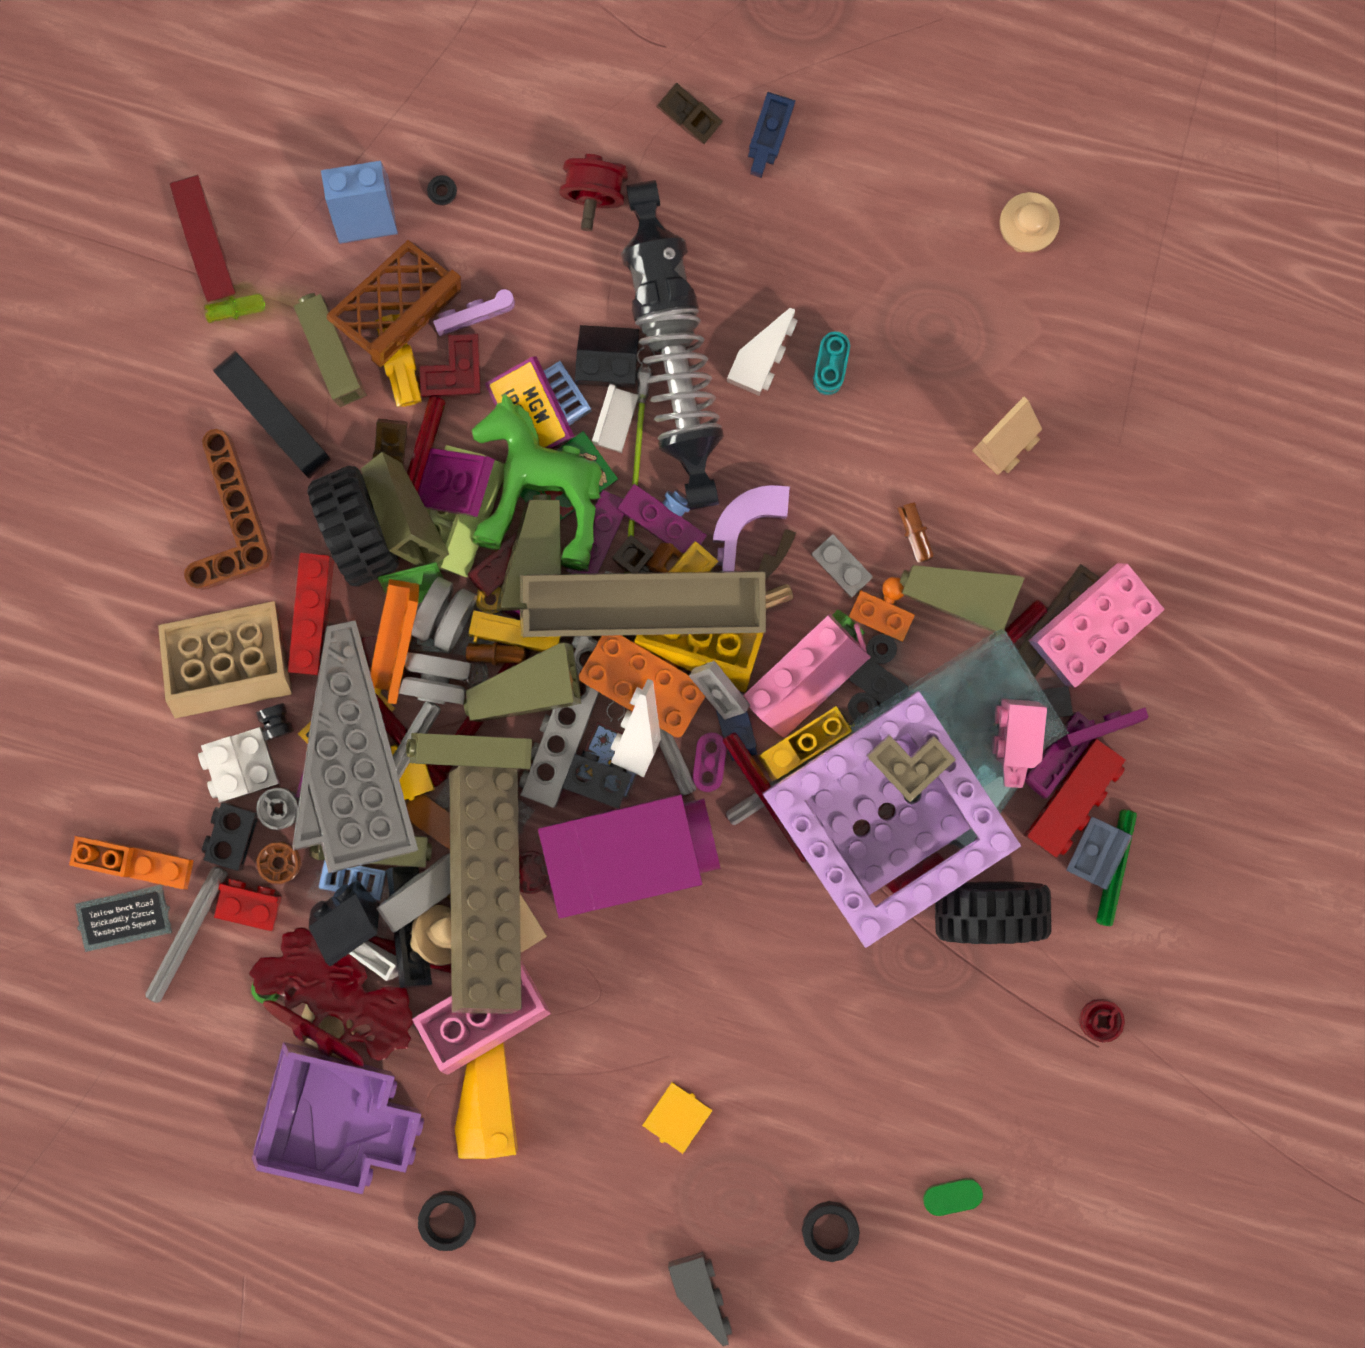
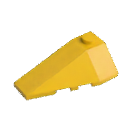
M764 633L637 635L634 643L691 672L696 667L715 661L740 692L746 693Z
M504 1042L467 1063L455 1124L459 1159H489L517 1154L518 1144Z

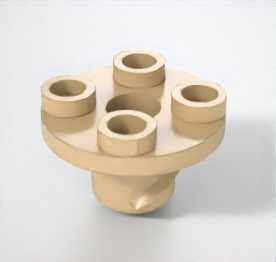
M1032 192L1022 193L1013 197L1005 205L1000 216L1002 236L1017 252L1031 253L1046 248L1056 237L1060 225L1059 214L1055 205L1047 197Z
M434 905L415 918L412 925L411 948L425 961L434 965H447L451 963V908L443 905Z

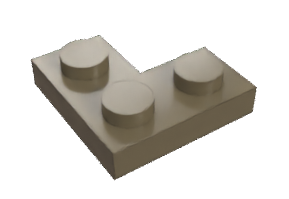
M890 735L884 738L866 755L909 802L956 760L934 736L911 757Z

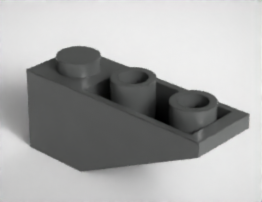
M703 1252L668 1262L669 1272L679 1300L722 1346L729 1345L728 1335L733 1333L728 1316L722 1318L719 1306H723L724 1302L720 1288H713L711 1277L716 1275L711 1258L705 1260Z

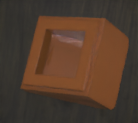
M660 543L651 559L647 562L646 567L653 572H669L683 553L672 543Z

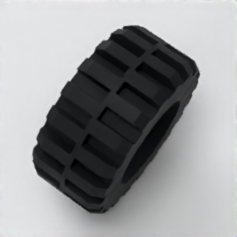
M346 466L313 480L307 490L312 511L332 558L346 582L350 586L359 587L378 579L379 576L394 572L399 566L398 556L387 548L360 470L355 466Z
M966 882L935 902L936 934L942 941L963 944H1014L1045 940L1052 932L1051 891L1047 885L1033 882Z

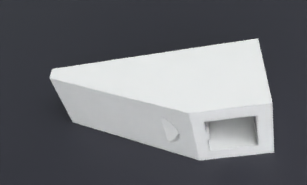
M789 308L739 350L727 377L728 383L760 396L762 389L768 391L775 375L770 373L773 363L780 364L786 347L782 346L785 335L792 336L798 322L797 319L793 318L795 309Z
M647 679L643 689L636 688L630 704L635 706L633 712L627 710L620 727L625 729L623 735L617 733L610 748L615 751L611 763L642 777L645 776L661 740L654 683L650 679Z

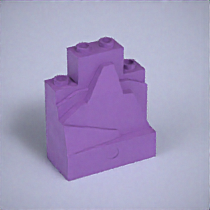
M283 1042L254 1147L252 1161L256 1171L363 1194L365 1186H370L373 1177V1169L370 1168V1165L406 1173L407 1166L412 1165L414 1162L416 1147H413L415 1136L421 1135L424 1118H421V1113L417 1108L388 1102L389 1098H394L397 1088V1081H394L395 1076L391 1071L374 1068L363 1064V1067L356 1066L344 1059L322 1055L316 1049Z

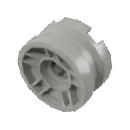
M273 788L263 793L257 801L256 807L258 818L262 824L270 829L280 830L296 823L299 798L295 797L296 794L286 788ZM276 803L284 804V813L277 814L274 812Z

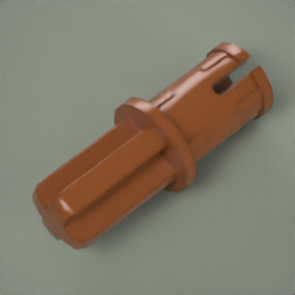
M913 502L899 507L897 510L906 530L904 536L909 538L916 560L919 563L933 558V552L925 533L927 527H923L916 503Z
M494 642L493 644L468 643L466 646L467 662H487L495 666L499 662L520 664L526 660L527 655L524 647L499 645V642Z

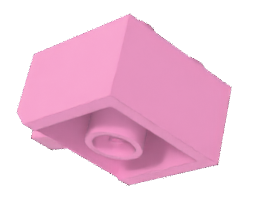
M1002 699L1001 706H996L995 724H999L998 736H993L992 754H996V759L1002 764L1003 785L1006 787L1023 788L1027 769L1034 768L1042 762L1047 707L1037 701Z

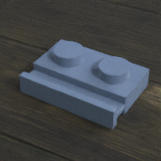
M1091 817L1066 871L1107 890L1133 835L1102 820Z

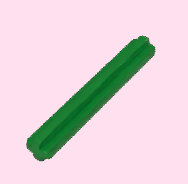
M1122 809L1119 814L1117 828L1133 835L1137 813ZM1131 841L1108 889H1103L1096 922L1100 925L1110 927L1114 923Z

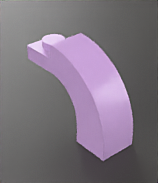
M774 485L757 487L739 495L725 508L719 517L713 536V542L724 543V548H718L717 560L719 561L717 565L722 566V571H734L737 538L746 524L764 517L787 518L790 487Z

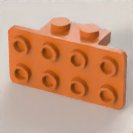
M622 635L601 636L579 673V680L632 712L635 706L630 704L636 688L643 689L647 679L652 680L654 683L659 728L677 738L684 734L706 697L689 675L679 669V665L660 658Z

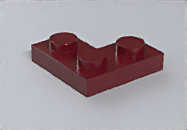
M448 335L449 365L420 366L421 397L481 395L479 335Z

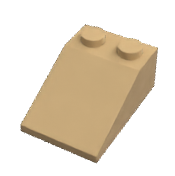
M1023 397L972 450L997 475L1003 470L1009 473L1020 461L1016 456L1023 449L1029 452L1040 440L1037 434L1042 430V427L1029 401Z

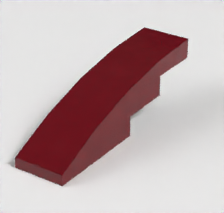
M199 175L169 183L206 301L211 302L236 294L226 264L227 260L217 234L218 230Z

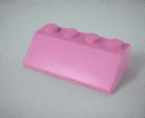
M829 614L743 696L750 704L751 710L775 732L785 738L868 661L871 656Z

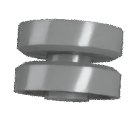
M439 576L433 582L419 606L411 636L425 642L436 631L434 647L449 654L459 640L477 600V594L463 588L457 591L451 600L454 592L453 582Z
M407 652L404 668L407 671L421 673V679L412 677L402 678L399 694L418 697L417 700L444 705L445 702L464 705L466 689L463 686L449 684V679L463 681L468 679L471 663Z

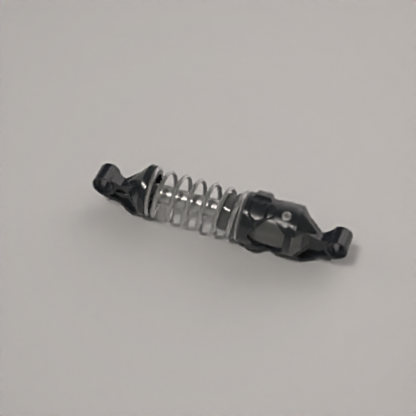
M656 180L626 185L631 212L634 211L639 221V227L636 235L621 252L623 265L631 271L635 298L632 301L634 321H636L635 324L642 327V332L646 334V337L640 339L638 343L641 345L648 344L654 351L662 352L661 355L646 357L642 362L652 364L663 361L666 374L648 377L646 381L648 383H656L667 380L670 392L653 396L650 401L656 403L671 399L673 413L658 415L654 420L661 422L675 419L677 428L662 433L658 437L659 449L679 460L690 476L689 483L684 484L689 510L719 505L715 480L708 477L705 467L708 456L723 439L724 434L723 429H721L722 426L716 423L720 418L718 414L711 411H699L711 405L716 397L709 392L697 391L707 386L712 377L707 373L693 372L703 367L708 358L704 354L692 352L699 348L705 339L699 334L694 333V329L701 320L696 316L699 312L697 296L694 289L687 282L683 261L684 255L688 253L686 240L665 229L656 218V209L660 206ZM694 339L699 340L695 344L689 346ZM687 358L702 359V361L689 367ZM691 378H704L706 380L693 386ZM695 397L710 398L709 400L696 405ZM699 417H713V419L702 424L699 421Z

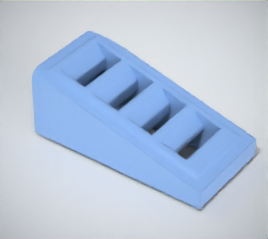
M561 361L544 370L547 379L559 371L562 374V377L550 384L552 390L565 381L569 385L555 394L557 400L571 391L574 393L573 397L562 404L559 403L568 424L571 425L592 412ZM579 401L581 405L566 414L564 409Z
M324 860L319 888L336 892L343 886L346 869L338 871L336 883L330 884L332 873H328L326 861ZM365 866L347 869L351 870L348 885L357 880L358 872H362L361 884L366 890L370 874L375 875L372 892L369 893L375 900H381L387 871Z

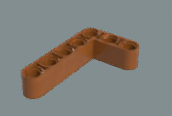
M219 429L207 431L203 436L202 446L237 547L194 561L185 568L184 579L187 584L200 590L209 589L264 570L270 565L272 560L271 550L234 442L229 435ZM220 436L223 437L225 441L224 447L219 451H213L211 448L213 439ZM229 464L233 465L234 475L229 479H223L221 477L222 468ZM241 492L244 496L243 504L236 508L232 507L230 502L232 495ZM247 520L252 521L254 525L252 533L248 536H243L240 532L241 524ZM260 548L263 551V559L258 564H252L249 557L252 550ZM227 558H232L235 562L234 570L229 574L223 573L221 567L223 561ZM199 568H204L207 577L204 582L197 584L193 578L194 572Z

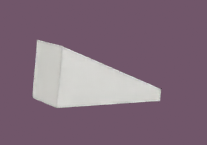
M366 941L349 953L386 981L398 977L396 956L369 941Z

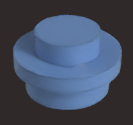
M675 490L674 493L670 491L665 493L666 499L663 501V504L674 514L682 517L685 512L690 511L687 497L682 492Z

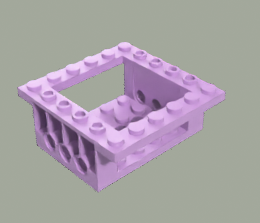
M916 691L763 792L764 797L865 948L1021 847L919 691ZM890 735L911 757L934 736L956 760L920 793L917 801L908 802L904 799L902 793L866 755L884 738ZM883 803H891L895 807V813L889 819H883L878 815V809ZM860 819L866 820L870 824L868 833L862 836L856 835L853 832L854 823ZM972 829L978 836L977 840L875 906L870 897L872 893L963 833Z

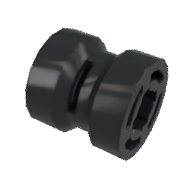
M284 703L256 712L258 721L264 724L263 735L265 741L294 732L292 724L285 717L287 710Z

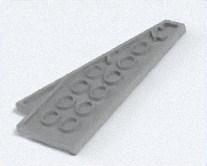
M356 620L327 626L324 631L292 844L293 851L321 844L328 873L413 853L418 850Z

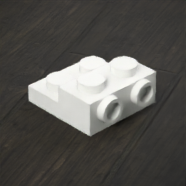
M262 727L201 745L203 752L198 753L199 761L203 770L209 769L212 780L207 782L208 789L213 799L218 797L219 803L280 784Z

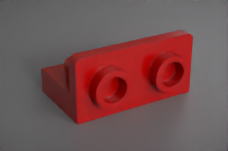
M229 878L228 883L223 882L219 884L220 894L214 918L271 932L274 931L282 896L275 895L276 889L258 885L257 890L246 888L247 882Z

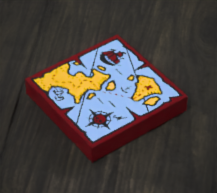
M597 722L584 751L600 756L598 762L609 766L615 754V751L610 748L617 733L622 735L623 733ZM582 764L577 768L576 777L587 782L592 778L593 771L590 766ZM627 770L626 773L632 774L623 798L625 800L629 799L639 776ZM609 775L604 780V787L609 792H617L621 787V781L616 775Z

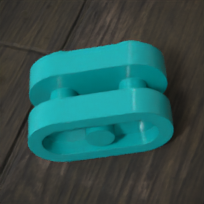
M834 331L826 334L819 347L813 385L823 395L837 393L845 378L850 341L841 332Z

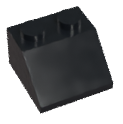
M580 325L576 354V385L609 387V384H613L618 388L635 389L639 329Z
M358 880L350 885L345 884L334 893L333 897L327 901L318 902L310 911L308 927L329 967L374 937L378 932L379 912L376 908L380 904Z

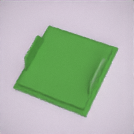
M437 562L379 576L378 580L385 593L387 592L389 579L419 584V604L436 578L439 576L444 577Z

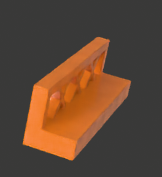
M389 579L370 675L374 688L388 690L387 703L396 704L418 605L419 584Z

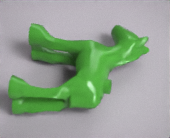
M504 394L502 402L497 403L495 409L472 429L475 441L485 443L504 439L508 442L509 450L503 469V493L498 508L493 515L477 525L473 535V543L492 550H499L501 548L503 538L511 525L517 501L525 488L535 491H562L576 512L578 526L575 539L563 551L561 565L577 571H588L591 558L590 552L594 542L593 522L596 510L590 499L601 498L599 493V482L602 475L601 467L594 460L591 461L579 456L580 449L563 446L562 451L540 446L538 434L529 413L519 404H513L511 398Z

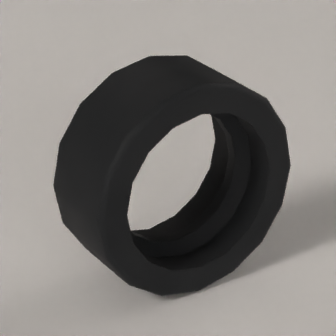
M442 1191L432 1195L424 1203L418 1216V1229L422 1239L430 1247L439 1251H453L462 1247L470 1239L476 1226V1213L472 1203L464 1195L455 1191ZM443 1203H451L457 1206L465 1218L463 1230L453 1238L437 1236L429 1224L432 1210Z
M828 1201L817 1204L809 1210L802 1226L805 1246L812 1255L822 1261L835 1262L843 1260L852 1254L858 1245L860 1231L857 1219L851 1210L841 1203ZM835 1214L843 1218L847 1223L848 1237L844 1244L838 1248H823L814 1239V1224L823 1215Z

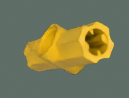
M400 314L383 316L382 321H395L400 317ZM406 343L384 364L386 375L390 378L397 407H407L422 402L419 384L415 375V370H417L410 344Z

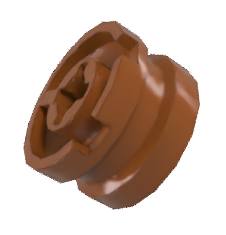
M274 842L266 845L257 857V870L260 876L272 884H283L294 879L301 868V856L298 850L293 851L292 844L286 842ZM277 857H281L284 860L282 868L273 866V862Z

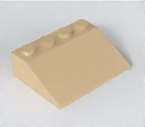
M275 601L158 625L165 700L174 718L292 694L288 662Z

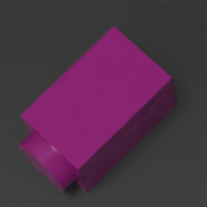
M682 794L555 823L538 829L559 919L703 885L702 873L721 869L704 798L684 803Z

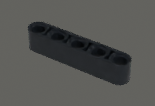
M236 351L213 370L309 479L331 460L329 455Z

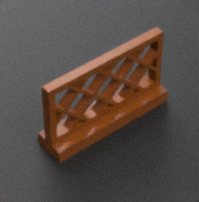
M407 240L327 314V320L371 355V361L381 368L461 292V276L453 269L448 272L421 249ZM407 252H410L418 259V265L400 266V259ZM418 272L419 283L401 284V273ZM422 272H435L441 278L436 283H423ZM385 273H397L398 284H380V277ZM398 291L399 302L381 303V292ZM402 291H420V298L415 302H402ZM364 292H377L378 303H360V296ZM378 310L379 321L361 322L360 311ZM382 310H399L400 317L395 321H382ZM344 311H357V322H344L338 316ZM361 329H379V336L370 343L361 336Z

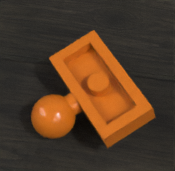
M890 577L885 580L882 586L883 600L860 590L848 617L903 642L915 614L894 605L895 600H899L904 596L901 594L904 586L900 583V578Z

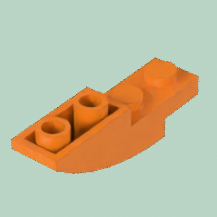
M75 836L69 865L174 888L188 889L194 860L160 851Z

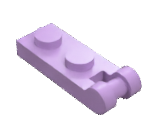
M503 289L498 291L495 299L483 302V299L472 301L466 305L467 309L455 312V309L442 312L438 315L439 319L433 322L439 336H443L507 313L514 308L515 300L509 290Z

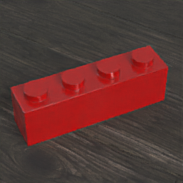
M300 553L288 665L289 673L318 676L324 631L328 626L334 568V560L331 556Z
M1093 739L1026 831L1024 837L1052 857L1057 858L1059 854L1064 856L1073 844V841L1070 839L1077 829L1082 831L1091 818L1087 815L1094 805L1100 806L1106 798L1108 792L1105 789L1111 780L1115 783L1125 771L1122 765L1126 759L1098 739Z

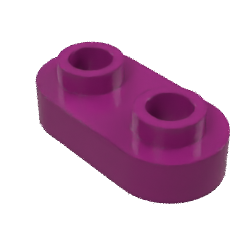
M717 733L702 735L696 746L693 781L695 786L704 792L715 791L720 787L723 780L726 746L723 743V737ZM708 742L716 743V752L708 753L705 749ZM706 771L712 772L714 776L713 781L710 783H705L702 780V774Z

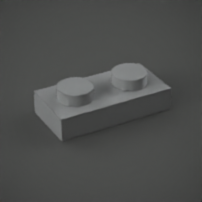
M833 534L811 554L850 598L873 578Z
M715 661L696 667L690 673L689 677L724 720L746 713L750 704Z

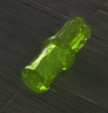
M261 294L237 299L231 296L227 301L205 304L204 310L208 311L205 312L208 323L229 318L239 320V316L264 311L265 301Z

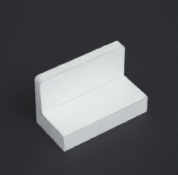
M609 384L592 439L594 445L622 453L639 395L617 389L616 385Z

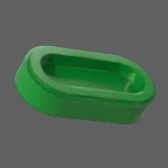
M963 1178L927 1188L923 1195V1204L926 1210L934 1216L953 1214L976 1208L983 1199V1191L979 1183L974 1179Z

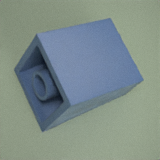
M381 161L321 170L325 200L340 244L398 234L389 176Z

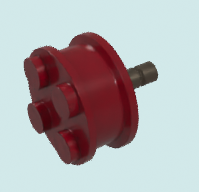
M585 154V158H569L564 162L563 170L567 174L565 184L560 186L559 194L568 201L584 205L581 230L592 231L596 208H617L624 204L625 198L621 194L622 183L628 180V172L625 165L602 161L603 157L596 154Z

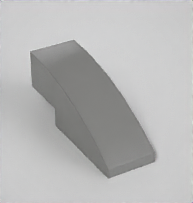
M450 853L443 855L424 872L414 876L376 908L392 932L398 931L451 893Z

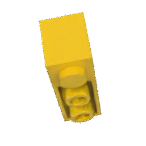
M835 706L757 757L772 781H775L851 733L852 730L837 706Z

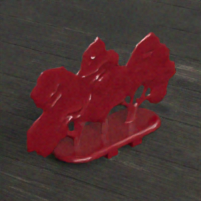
M301 927L295 929L294 932L284 933L281 943L282 957H261L249 972V976L254 978L253 986L257 994L262 996L279 994L284 998L285 1006L272 1000H265L263 1002L265 1009L275 1018L291 1027L294 1037L305 1042L309 1038L316 1042L319 1052L327 1057L334 1053L353 1065L363 1067L364 1060L362 1056L349 1046L348 1043L356 1041L365 1042L367 1053L372 1059L377 1061L387 1059L395 1049H408L409 1047L408 1043L411 1041V1036L407 1031L413 1024L412 1011L409 1008L410 1000L407 989L385 986L375 991L366 992L363 990L362 984L367 979L365 967L360 964V961L347 954L329 967L312 933L306 928ZM295 988L296 992L291 998L288 994L289 990ZM301 1003H305L310 1011L314 1013L315 1018L311 1023L291 1011V1009ZM334 1016L342 1022L344 1033L339 1039L318 1027L325 1017ZM350 1019L353 1025L347 1028V1021ZM367 1024L371 1028L370 1031L362 1035L357 1031L354 1035L351 1033L360 1025ZM374 1035L375 1038L373 1041L366 1040L367 1036Z

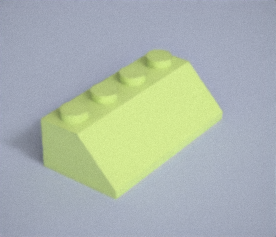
M446 445L444 448V450L485 456L483 454L475 453L472 451ZM494 461L478 517L426 509L449 552L448 556L437 563L439 569L467 578L479 547L473 543V535L477 525L486 520L494 508V502L504 480L503 469L505 464Z

